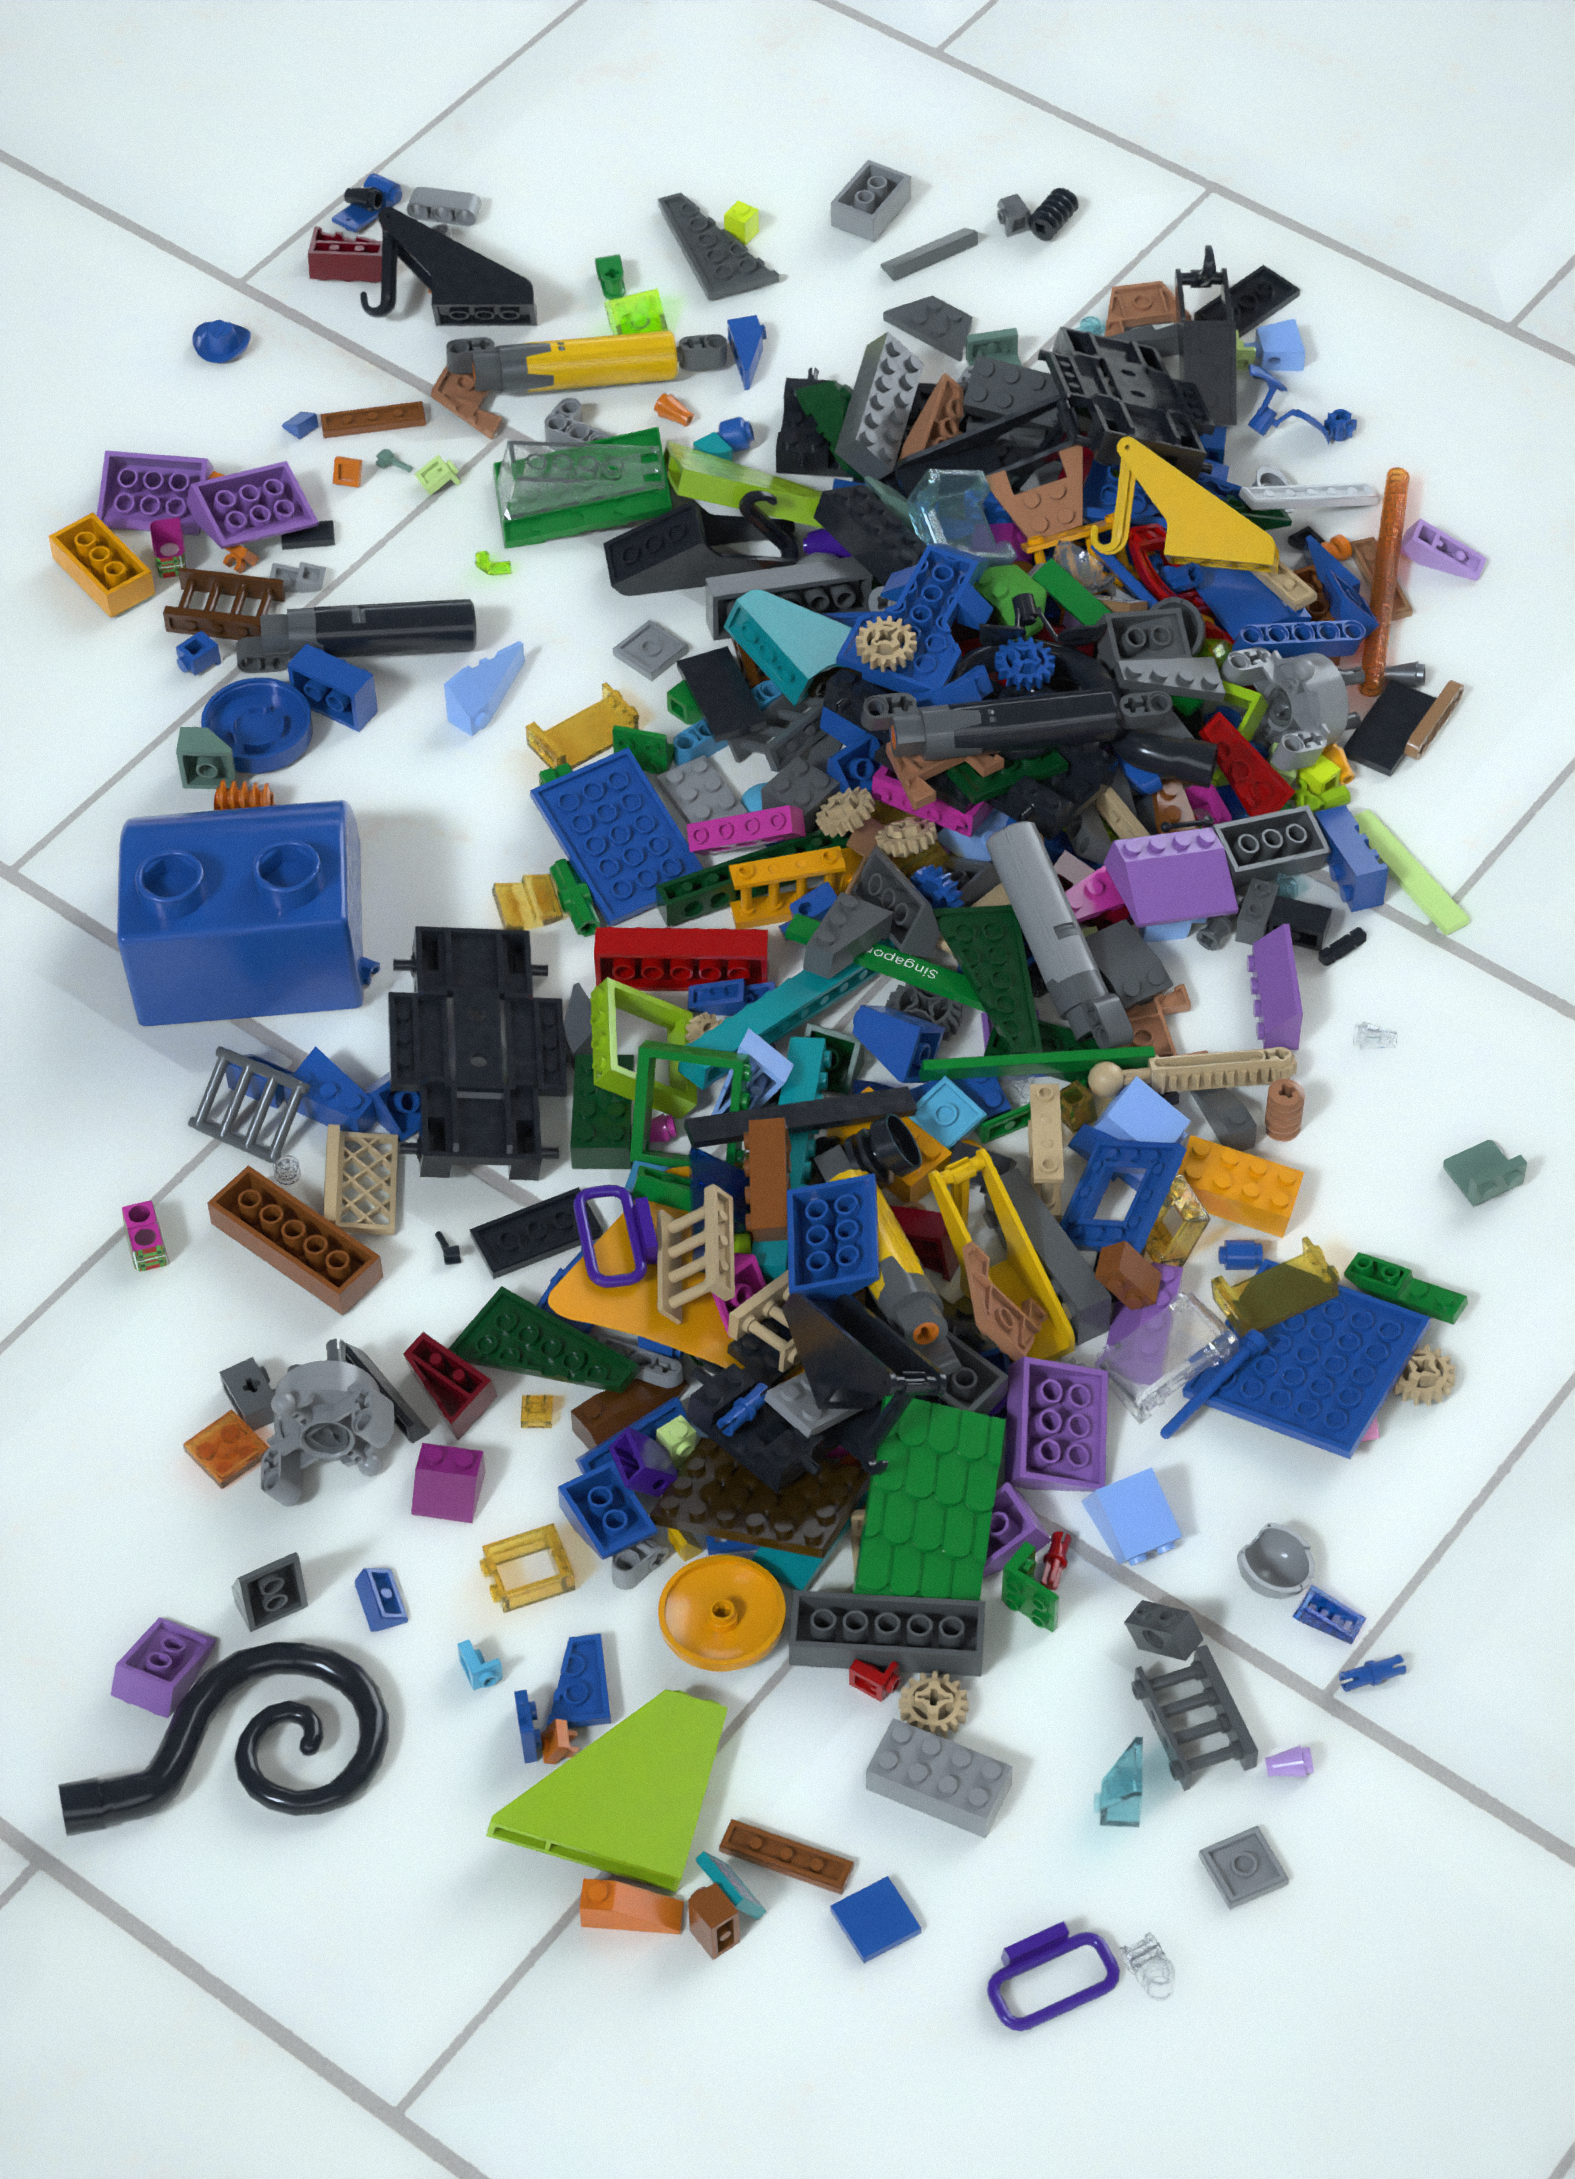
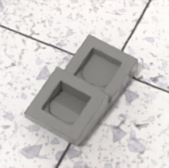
M301 561L299 568L273 563L269 578L283 580L285 592L322 590L326 567Z

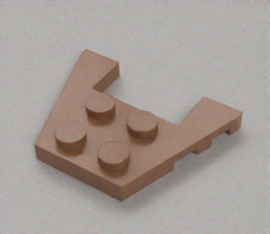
M1162 281L1112 287L1104 336L1110 337L1125 332L1123 327L1161 324L1164 322L1177 323L1175 296ZM1185 310L1186 321H1192L1191 314Z
M446 365L431 390V397L489 439L494 438L501 426L502 417L480 409L491 390L475 391L472 373L454 374L448 371Z
M1076 445L1059 451L1066 478L1016 495L1012 492L1005 470L982 477L985 487L990 490L1000 506L1005 509L1027 539L1036 535L1046 537L1083 526L1082 446Z
M891 743L886 744V754L915 811L936 801V791L925 780L966 761L982 777H986L1004 768V758L997 754L994 757L986 754L924 761L921 755L894 757Z
M1181 984L1174 987V991L1165 996L1162 993L1153 997L1152 1002L1142 1007L1137 1005L1126 1010L1125 1012L1133 1029L1134 1039L1132 1044L1118 1048L1154 1046L1155 1056H1180L1177 1055L1164 1015L1190 1011L1191 1002L1185 985ZM1205 1050L1183 1055L1205 1054L1208 1053V1051Z
M971 1241L963 1246L962 1251L976 1325L982 1334L987 1335L997 1344L1002 1353L1008 1354L1016 1362L1022 1357H1026L1035 1341L1034 1335L1040 1332L1043 1327L1041 1323L1047 1320L1048 1313L1031 1297L1021 1303L1020 1310L988 1279L990 1258Z

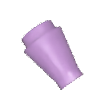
M1301 1745L1274 1756L1265 1757L1268 1777H1307L1306 1774L1314 1773L1310 1747L1301 1748Z

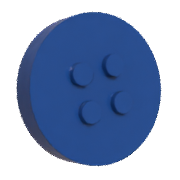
M248 678L223 687L209 699L201 716V727H208L232 748L235 770L242 773H266L291 764L307 749L313 734L310 706L305 696L289 683L273 678Z

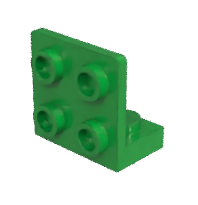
M614 725L612 729L614 753L629 747L643 771L651 774H661L670 770L674 760L673 744L667 743L666 735Z
M1025 1541L1003 1567L1001 1600L1010 1610L1019 1611L1030 1618L1031 1622L1037 1627L1046 1628L1054 1632L1058 1621L1059 1596L1036 1582L1034 1578V1570L1037 1565L1035 1561L1036 1547Z

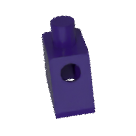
M629 1426L609 1446L616 1467L627 1489L659 1497L666 1491L670 1483L674 1482L678 1477L679 1469L674 1467L668 1450L663 1445Z

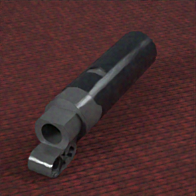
M470 599L322 606L287 609V614L260 615L261 636L245 637L236 643L237 667L244 673L283 671L287 668L289 659L291 660L305 644L320 648L336 658L473 651L476 647L477 637L474 603Z

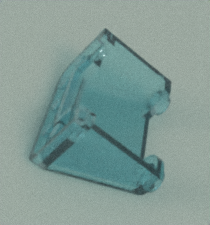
M928 469L911 492L907 502L908 513L920 540L927 546L929 544L941 543L989 559V564L985 570L990 567L1011 565L1017 558L1010 542L1000 541L996 544L981 505L990 491L983 471Z

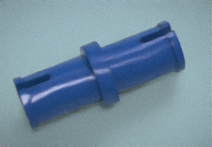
M758 1383L744 1398H738L734 1402L733 1408L717 1421L719 1429L730 1423L722 1431L723 1434L732 1436L746 1421H751L755 1418L756 1411L766 1403L764 1400L766 1393L761 1396L760 1394L768 1386Z
M1400 1654L1377 1662L1369 1660L1364 1663V1666L1342 1671L1339 1673L1340 1681L1351 1678L1353 1680L1341 1684V1687L1345 1692H1349L1369 1684L1377 1686L1381 1684L1382 1680L1404 1675L1406 1673V1665L1392 1667L1404 1662V1659Z

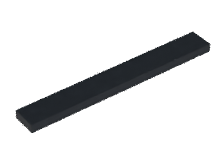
M908 1086L688 1118L685 1119L683 1126L692 1149L744 1141V1132H749V1120L785 1118L788 1133L794 1134L875 1122L888 1113L895 1114L898 1118L915 1116L917 1107Z

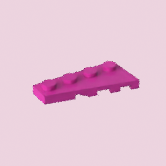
M1105 865L1065 892L1078 923L1100 916L1105 911L1123 908L1125 905Z

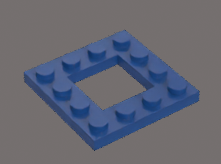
M1098 1140L1059 1225L1079 1251L1101 1252L1102 1247L1126 1241L1141 1254L1187 1149L1180 1143ZM1114 1172L1144 1174L1124 1221L1093 1219Z

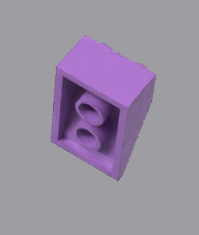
M1009 1482L998 1488L995 1493L983 1578L1003 1570V1567L1025 1541L1036 1547V1552L1052 1541L1023 1494Z
M159 1617L115 1665L111 1696L148 1710L155 1715L169 1718L190 1690L214 1648L216 1639Z

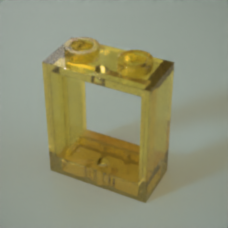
M1183 1175L1175 1176L1170 1191L1159 1211L1158 1218L1147 1238L1146 1251L1155 1263L1183 1267L1211 1220V1217ZM1171 1205L1174 1206L1183 1220L1174 1238L1163 1223V1219Z
M554 1523L482 1546L483 1559L479 1560V1565L483 1577H490L492 1582L489 1585L491 1598L494 1603H500L503 1613L576 1590L574 1572ZM546 1550L556 1575L506 1591L497 1565Z

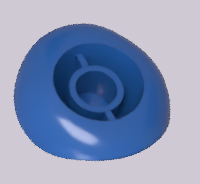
M219 319L200 324L193 332L192 341L197 354L202 359L212 363H224L238 357L246 350L250 342L251 333L239 325L230 323V321L225 322Z

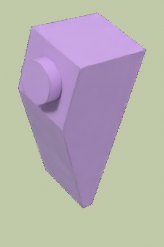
M1421 518L1405 531L1397 550L1398 553L1421 566L1474 581L1479 579L1487 560L1483 555Z

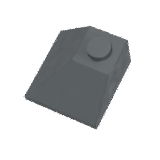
M580 983L573 985L563 1024L566 1062H570L574 1070L576 1054H593V1048L591 1047L592 1025L590 1023L591 1002Z

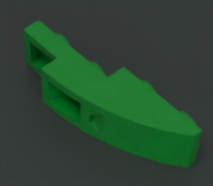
M1360 1252L1355 1255L1344 1271V1277L1368 1295L1452 1325L1456 1323L1468 1305L1466 1295L1415 1279L1412 1276L1411 1269Z

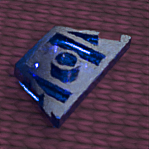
M691 1147L689 1151L691 1212L703 1206L704 1188L714 1183L733 1197L734 1234L746 1232L745 1215L746 1213H751V1206L746 1204L745 1186H750V1177L745 1176V1171L699 1148L692 1149ZM705 1219L691 1225L692 1236L704 1231Z

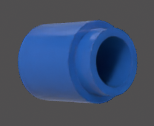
M1225 1240L1224 1246H1219L1218 1249L1219 1264H1224L1225 1270H1254L1255 1267H1260L1263 1263L1262 1243H1255L1254 1240Z

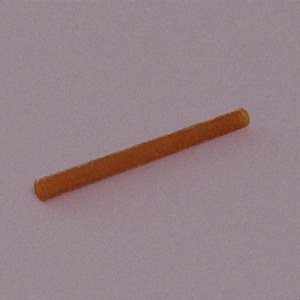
M1400 467L1389 469L1386 475L1369 607L1379 626L1365 638L1361 662V671L1364 670L1365 681L1358 686L1359 692L1366 697L1379 696L1383 690L1410 479L1409 472Z

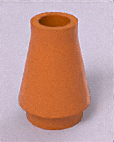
M663 393L654 406V411L658 413V417L679 423L685 427L691 423L694 414L672 394L667 395Z

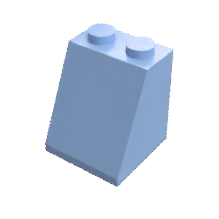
M1136 1076L1111 1100L1092 1127L1121 1141L1181 1143L1188 1134L1184 1130L1191 1121Z
M1152 1467L1097 1489L1082 1500L1086 1511L1119 1565L1125 1562H1129L1130 1566L1141 1563L1148 1559L1146 1554L1157 1550L1158 1555L1176 1548L1174 1542L1182 1537Z

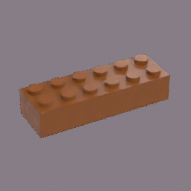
M249 1165L207 1202L212 1225L342 1316L383 1278L381 1257Z

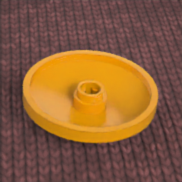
M733 1555L707 1556L683 1566L666 1583L658 1605L659 1626L668 1647L686 1663L708 1671L725 1672L739 1670L763 1659L779 1642L786 1623L785 1598L780 1585L773 1575L754 1561Z

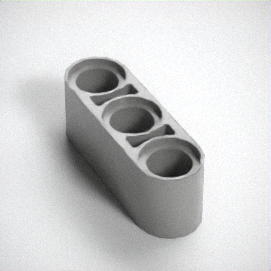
M417 187L412 192L406 210L410 217L417 220L472 226L477 220L482 201L479 196L473 193Z

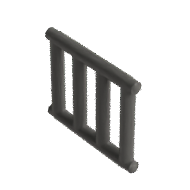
M218 1046L215 1052L218 1059L196 1116L190 1118L188 1126L277 1166L281 1165L283 1156L280 1155L303 1094L307 1095L311 1086L244 1055ZM230 1062L243 1069L219 1128L206 1122ZM253 1073L267 1078V1082L244 1139L231 1133ZM281 1084L292 1089L271 1147L267 1149L255 1143L277 1086Z

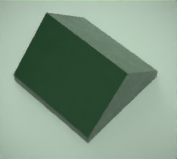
M808 1023L804 1037L825 1038L826 1048L831 1050L832 1053L831 1067L825 1070L828 1073L827 1089L849 1095L864 1065V1045L855 1036Z

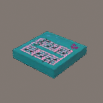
M703 1851L695 1858L702 1870L713 1883H717L736 1909L755 1919H760L767 1912L726 1862L706 1851Z

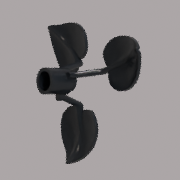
M1023 593L1012 598L1015 626L979 623V640L981 645L993 647L1000 646L1001 644L1006 645L1009 639H1018V637L1026 639L1025 627L1035 624L1036 618L1039 617L1055 642H1062V645L1077 648L1087 646L1099 639L1105 630L1106 623L1104 620L1096 625L1072 627L1063 630L1057 635L1043 615L1042 608H1036L1034 595Z

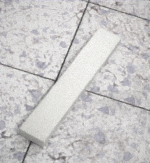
M1367 483L1241 487L1238 495L1252 510L1377 505L1380 499L1379 495Z

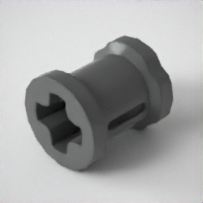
M1223 915L1210 917L1209 924L1197 932V941L1207 950H1216L1220 946V940L1224 935H1229L1232 931V923Z

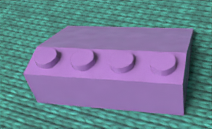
M105 450L97 517L109 529L151 532L150 524L153 521L179 517L182 534L199 536L201 527L196 523L186 501L191 483L208 480L209 475L214 471V467L208 458Z
M287 461L191 483L186 501L196 523L221 549L315 527L319 523Z
M1213 827L1113 840L1104 860V865L1137 928L1236 914L1238 912L1225 850Z
M1025 1356L1009 1365L1004 1484L1009 1482L1013 1487L1053 1491L1094 1492L1104 1487L1108 1371Z

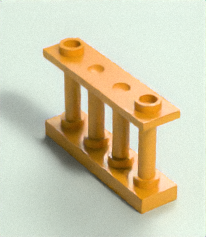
M1115 513L1104 516L1105 520L1046 537H1043V535L1032 536L1027 539L1028 542L1021 544L1022 550L1027 554L1033 552L1036 564L1046 563L1043 549L1059 545L1065 571L1091 594L1096 595L1106 592L1107 580L1120 587L1124 586L1112 573L1103 571L1101 561L1090 547L1093 545L1090 536L1093 525L1098 527L1099 533L1110 530L1112 537ZM1085 538L1093 572L1090 579L1083 581L1077 577L1069 544L1070 541ZM1124 548L1116 554V558L1140 582L1141 579L1135 566L1129 564L1126 549ZM1046 603L1045 609L1055 607L1058 605H1051Z
M840 846L729 865L734 890H740L741 900L730 902V910L735 928L748 929L792 920L789 909L790 904L817 888H807L808 877L824 875V883L829 882L838 897L839 893L835 887V873L846 871V864ZM796 880V891L780 893V882ZM768 885L767 896L752 898V887Z

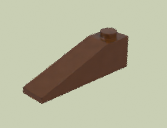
M634 1378L623 1393L605 1390L571 1410L572 1431L591 1450L671 1398L678 1397L680 1399L688 1389L689 1383L683 1378L680 1385L673 1388H664Z

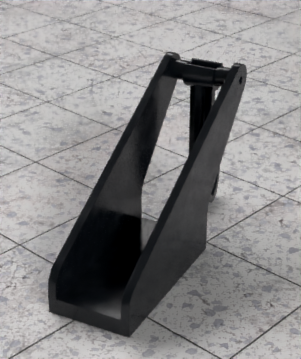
M384 207L379 211L378 220L383 232L381 302L378 307H370L367 293L365 291L361 292V306L366 314L371 317L381 318L389 315L394 310L397 295V258H399L432 292L431 306L436 326H537L534 290L532 283L528 279L392 207Z
M1205 245L1202 269L1190 270L1187 273H1181V269H1175L1174 282L1180 380L1196 384L1216 426H1236V320H1233L1227 268H1221L1220 272H1216L1213 249L1211 245ZM1183 285H1190V288H1211L1212 285H1220L1223 320L1186 321Z
M1064 392L902 458L893 467L902 495L906 499L909 498L915 508H919L921 501L931 499L938 502L941 509L964 503L966 489L990 492L985 487L982 477L1005 470L1011 486L1017 479L1059 459V451L1076 446L1073 444L1075 434L1080 435L1079 430L1081 426L1075 409L1071 408L1069 400L1072 398L1071 394ZM1057 407L1058 413H1056L1058 422L1040 443L1037 454L1002 468L994 447L996 440L1005 433Z
M750 491L739 501V511L744 517L710 514L695 500H692L603 543L611 587L624 596H637L705 587V578L795 565L800 560L798 558L800 552L797 537L793 534L796 529L795 523L784 519L769 518L755 504L758 501H766L771 505L777 504V498L766 491ZM768 539L780 550L781 557L724 554L715 551L711 546Z
M792 1294L782 1310L818 1409H873L882 1396H892L859 1446V1461L865 1472L869 1475H881L887 1469L888 1461L880 1460L876 1464L878 1448L915 1395L942 1396L947 1388L946 1375L852 1295L842 1294L835 1302L810 1301L803 1294Z

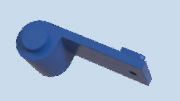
M377 173L370 174L365 180L363 187H376L377 190L382 192L383 203L381 208L370 212L351 204L333 216L332 222L346 228L347 231L350 230L356 233L376 219L382 208L393 207L400 202L402 198L400 184Z

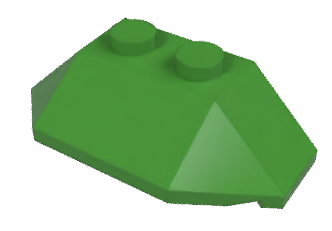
M1016 564L990 567L984 571L979 582H975L973 585L977 592L993 607L994 611L991 619L998 625L1015 626L1012 598L1023 593L1034 595L1036 608L1041 607L1044 615L1046 590ZM1039 617L1036 618L1035 624L1025 627L1026 639H1029L1043 629V623Z

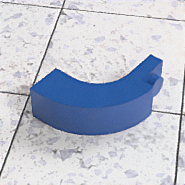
M978 665L945 686L930 691L909 692V694L915 698L917 707L981 701L982 698L990 694L994 689L985 666Z

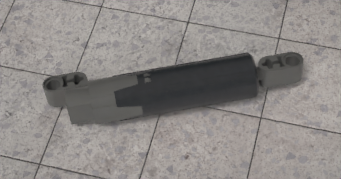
M1108 687L917 707V702L911 694L901 692L868 697L863 704L861 723L870 731L889 730L894 757L921 755L924 761L1113 741L1117 735L1118 725L1124 729L1163 725L1170 713L1172 699L1163 691H1152L1125 695L1121 698L1120 703L1116 704L1111 690ZM1158 706L1163 711H1156L1152 707ZM869 711H877L881 715L874 716Z

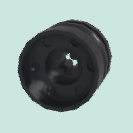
M888 1113L870 1125V1130L863 1128L857 1134H852L845 1139L846 1156L853 1170L860 1169L869 1174L875 1173L876 1183L880 1190L886 1187V1185L894 1183L896 1175L903 1178L922 1166L921 1153L913 1135L903 1121L895 1114Z

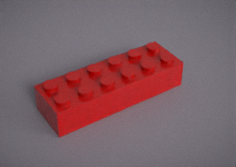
M596 927L594 943L596 986L601 984L607 977L639 991H689V986L741 978L745 979L747 985L766 983L769 977L768 930Z

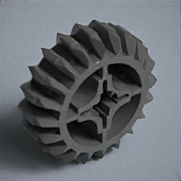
M908 983L905 986L898 985L896 992H891L889 1000L885 1004V1006L945 1027L942 1040L947 1042L950 1041L951 1035L957 1034L958 1027L962 1023L961 1003Z

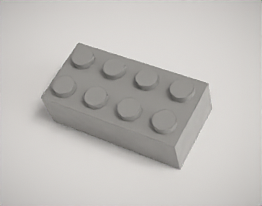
M893 1718L866 1769V1790L986 1838L1012 1786L1013 1766Z

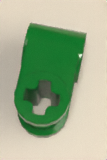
M620 254L595 258L596 272L604 297L609 300H618L624 297V272Z

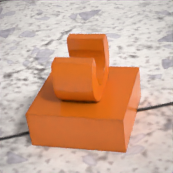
M341 456L335 457L333 484L358 488L361 485L362 460Z
M241 545L225 548L230 554L225 556L223 564L230 568L233 562L237 561L234 570L241 574L245 570L246 563L255 566L259 557Z
M554 1719L540 1734L544 1763L555 1765L563 1756L572 1758L579 1752V1747L570 1745V1742L577 1737V1732L568 1730L567 1720Z

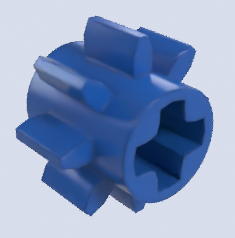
M1337 409L1332 413H1328L1327 420H1324V427L1329 431L1331 439L1344 441L1348 437H1353L1357 420L1351 419V412L1345 409Z

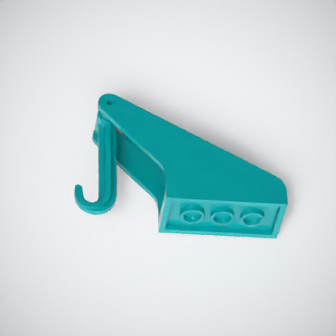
M760 589L748 591L736 599L724 625L726 631L794 706L810 696L807 691L818 674L834 667H844L836 664V656L852 629L847 625Z

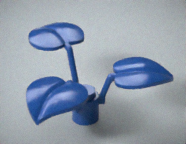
M1255 364L1248 366L1250 376L1265 380L1269 387L1261 407L1247 424L1249 427L1264 437L1272 425L1277 428L1288 417L1296 416L1320 430L1328 444L1331 442L1326 428L1316 418L1304 411L1292 409L1276 420L1277 413L1269 408L1268 405L1277 389L1282 393L1284 391L1287 392L1288 389L1281 381L1260 366Z

